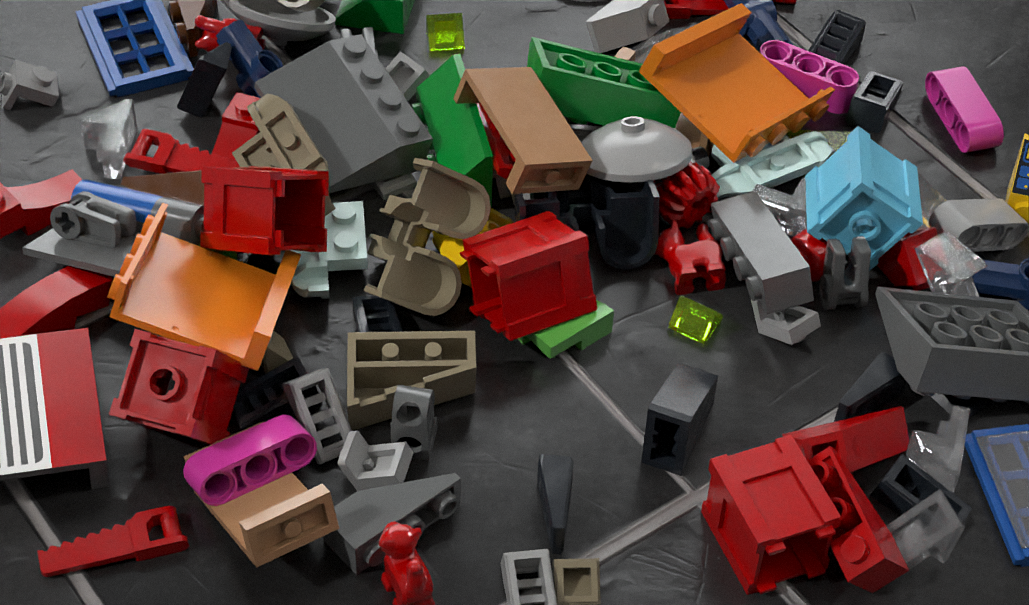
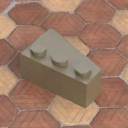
M475 331L349 332L347 349V411L352 431L392 419L394 396L398 385L434 390V405L475 393Z

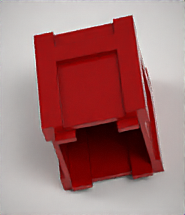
M265 166L202 167L204 231H200V247L262 255H280L281 250L327 252L328 228H325V196H328L329 171Z
M547 211L463 239L464 251L460 252V256L468 261L474 296L472 298L473 306L469 307V309L476 316L485 317L489 320L491 328L497 333L503 332V335L510 341L597 310L596 295L593 293L588 257V237L580 230L574 231L557 220V216L552 212Z
M135 329L130 343L133 351L119 397L113 399L109 415L162 433L163 431L175 433L208 445L229 437L230 433L227 432L228 424L241 382L245 383L249 368L242 366L241 362L216 349L201 345L198 347ZM172 375V380L175 381V386L173 390H169L166 395Z
M792 435L777 438L775 442L730 456L724 454L711 458L708 469L711 474L707 500L702 503L701 513L745 593L749 595L759 592L761 595L776 590V583L806 574L809 579L825 574L830 561L828 556L832 536L836 534L834 529L839 527L841 516Z

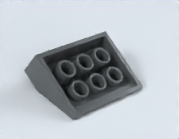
M362 34L328 41L255 82L254 88L261 98L267 93L273 94L294 107L293 110L323 158L328 162L330 176L329 193L417 172L419 170L413 168L414 158L425 160L427 158L433 141L432 136Z
M877 287L875 295L897 371L909 383L910 388L914 392L928 397L935 394H946L965 400L971 397H983L996 402L1019 400L1029 403V311L1018 301Z

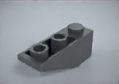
M456 473L357 491L334 506L340 529L323 536V540L358 575L369 566L374 567L384 561L386 554L379 546V539L388 523L396 521L400 524L410 525L414 529L420 528L423 532L425 528L437 520L451 516L458 506L461 505V478Z

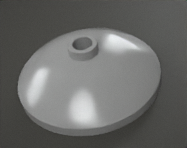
M229 0V7L233 14L247 25L261 27L263 35L266 36V41L274 45L286 46L288 41H307L328 33L335 26V16L320 7L309 12H301L279 3L278 0Z
M637 116L626 117L622 120L606 124L588 134L581 141L583 147L593 160L587 174L608 181L644 182L646 180L664 178L685 168L692 159L691 142L680 131L658 121Z

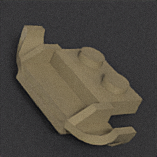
M267 93L258 101L252 102L247 106L260 132L232 152L240 167L265 166L329 171L328 162L317 149L290 103L279 96ZM329 189L328 196H325V216L336 209L330 199Z

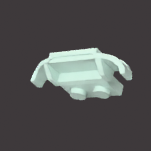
M816 131L804 133L791 139L785 135L775 145L766 144L756 156L751 158L747 155L735 163L716 145H713L711 156L721 167L712 174L720 186L719 192L716 195L718 200L724 197H734L752 191L760 193L807 174L815 166L819 168L835 151L821 132Z
M363 201L333 203L336 209L325 216V228H328L327 252L291 250L301 254L291 281L293 289L304 298L321 297V299H328V271L368 269Z

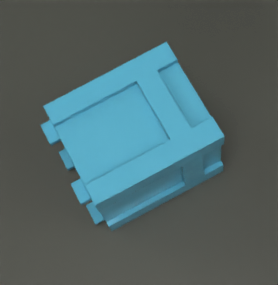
M857 126L847 136L848 141L819 168L815 166L805 175L807 233L818 240L821 238L826 241L835 238L840 240L847 255L851 250L852 239L864 236L871 249L870 271L878 264V259L908 232L914 233L922 226L923 218L917 167L906 159L901 161L871 140L870 134Z

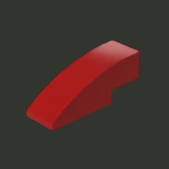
M67 266L43 278L0 308V339L73 330L77 316L109 306L110 299L107 297L114 279L109 275Z

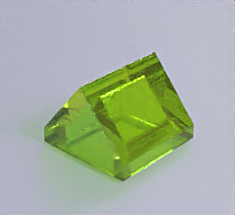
M462 13L426 15V37L429 51L465 48Z
M680 295L668 328L705 344L723 319V314Z

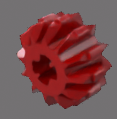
M695 162L689 163L675 174L662 178V185L656 188L660 196L659 213L662 215V218L670 225L675 220L679 228L683 226L688 229L695 221L700 223L706 213H711V203L718 201L716 194L719 192L720 186L711 175L712 173L704 166H700Z

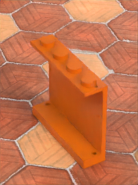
M742 3L654 44L639 70L661 94L733 163L747 155L751 158L756 156L766 144H777L789 131L793 133L798 132L808 120L812 119L815 122L820 119L828 110L830 105L826 102L835 91L833 87H829L825 90H819L811 98L806 97L743 38L739 32L752 12Z
M162 203L155 217L148 214L141 234H137L130 254L127 253L123 261L120 273L114 277L107 297L115 300L109 317L171 340L198 347L201 345L216 349L241 362L242 366L258 371L301 254L285 250L277 274L267 272L163 233L162 229L168 214L166 212L168 204Z

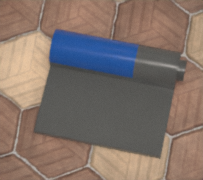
M85 179L75 186L71 199L74 195L86 191L133 209L136 214L135 234L131 237L121 236L119 245L115 248H109L73 239H65L59 236L54 229H51L22 248L23 255L115 277L116 274L120 273L127 253L130 254L137 234H141L148 214L155 217L161 204H168L166 210L168 214L162 232L199 246L200 231H204V206Z

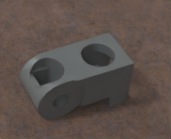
M398 385L392 409L391 443L401 442L402 437L415 438L422 445L410 446L414 452L412 459L430 461L438 428L437 417H434V390Z

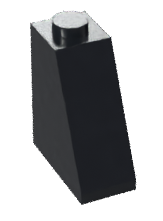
M681 363L676 365L649 405L641 463L682 476L713 406L718 375Z

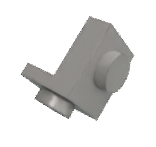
M401 51L385 68L407 101L416 93V88L430 76L426 69Z
M15 59L9 72H3L0 77L2 108L11 110L18 96L53 107L59 98L57 72L43 66H35Z
M751 299L758 333L793 345L804 340L808 334L821 326L819 314L816 311L801 306H794L767 314L758 300L752 301Z
M350 431L340 452L338 465L355 489L361 491L404 483L414 452L407 442L368 445L359 431Z

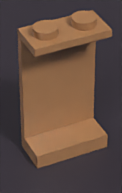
M532 67L465 69L453 99L456 104L481 103L516 161L505 183L512 194L579 190L593 160Z
M233 434V435H231V436H229V437H227V438H224V439H222V440H220V441H218V442H215V443H213V444H211V445H209V446H206V447H204V448H202V449H199V450H197V451H195V452H193V453H190V454L184 456L185 463H186L187 460H188L192 455H194L195 453H197V452H199V451H201V450H203V449H205V448H208V447H210V446H212V445H214V444H216V443H219V442H221V441H223V440H225V439H228V438H230V437H232V436H234V435H236V434ZM293 473L219 506H211L203 502L256 567L340 529L330 491L323 484L308 490Z

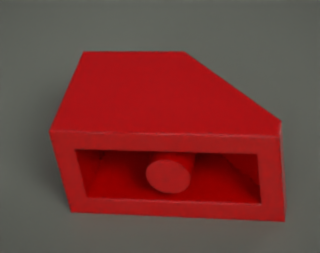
M936 227L918 228L912 234L908 232L878 259L877 264L879 269L895 286H912V289L916 291L934 286L936 284L935 278L949 273Z

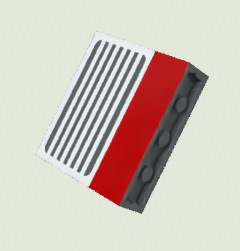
M88 328L0 339V481L89 468L92 489L109 487Z

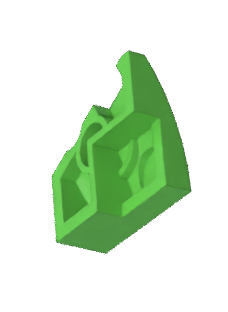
M596 301L597 310L517 339L523 345L532 341L550 359L573 345L583 350L612 332L614 310L606 304Z

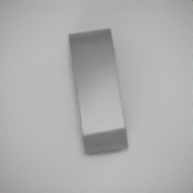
M1000 198L949 200L939 205L933 211L928 221L929 226L936 227L937 234L958 253L1012 249L1021 243L1029 232V224L1006 201Z

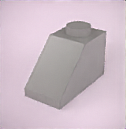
M612 0L589 18L586 24L594 51L596 53H603L649 39L670 21L664 0Z

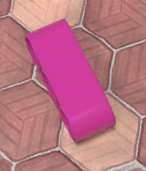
M769 40L761 45L759 53L806 97L811 98L819 90L833 87L835 91L826 102L830 105L827 111L835 114L848 112L851 99L856 93L859 75L853 68L783 41Z
M961 66L927 73L925 89L928 99L961 152L978 151L1002 145L1004 138L1002 122L966 67Z
M276 416L192 455L185 463L183 469L184 478L203 502L211 506H219L303 468L315 457L317 443L314 437L292 416Z

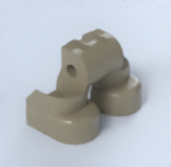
M414 158L413 168L421 171V175L412 198L405 199L389 195L385 208L379 209V212L395 219L388 239L375 234L369 235L372 242L367 254L386 261L387 264L378 287L368 284L365 286L364 291L410 310L436 316L445 313L454 306L460 295L462 282L460 271L453 261L446 256L425 249L431 231L458 239L475 236L483 230L487 223L491 206L487 191L476 180L434 161Z

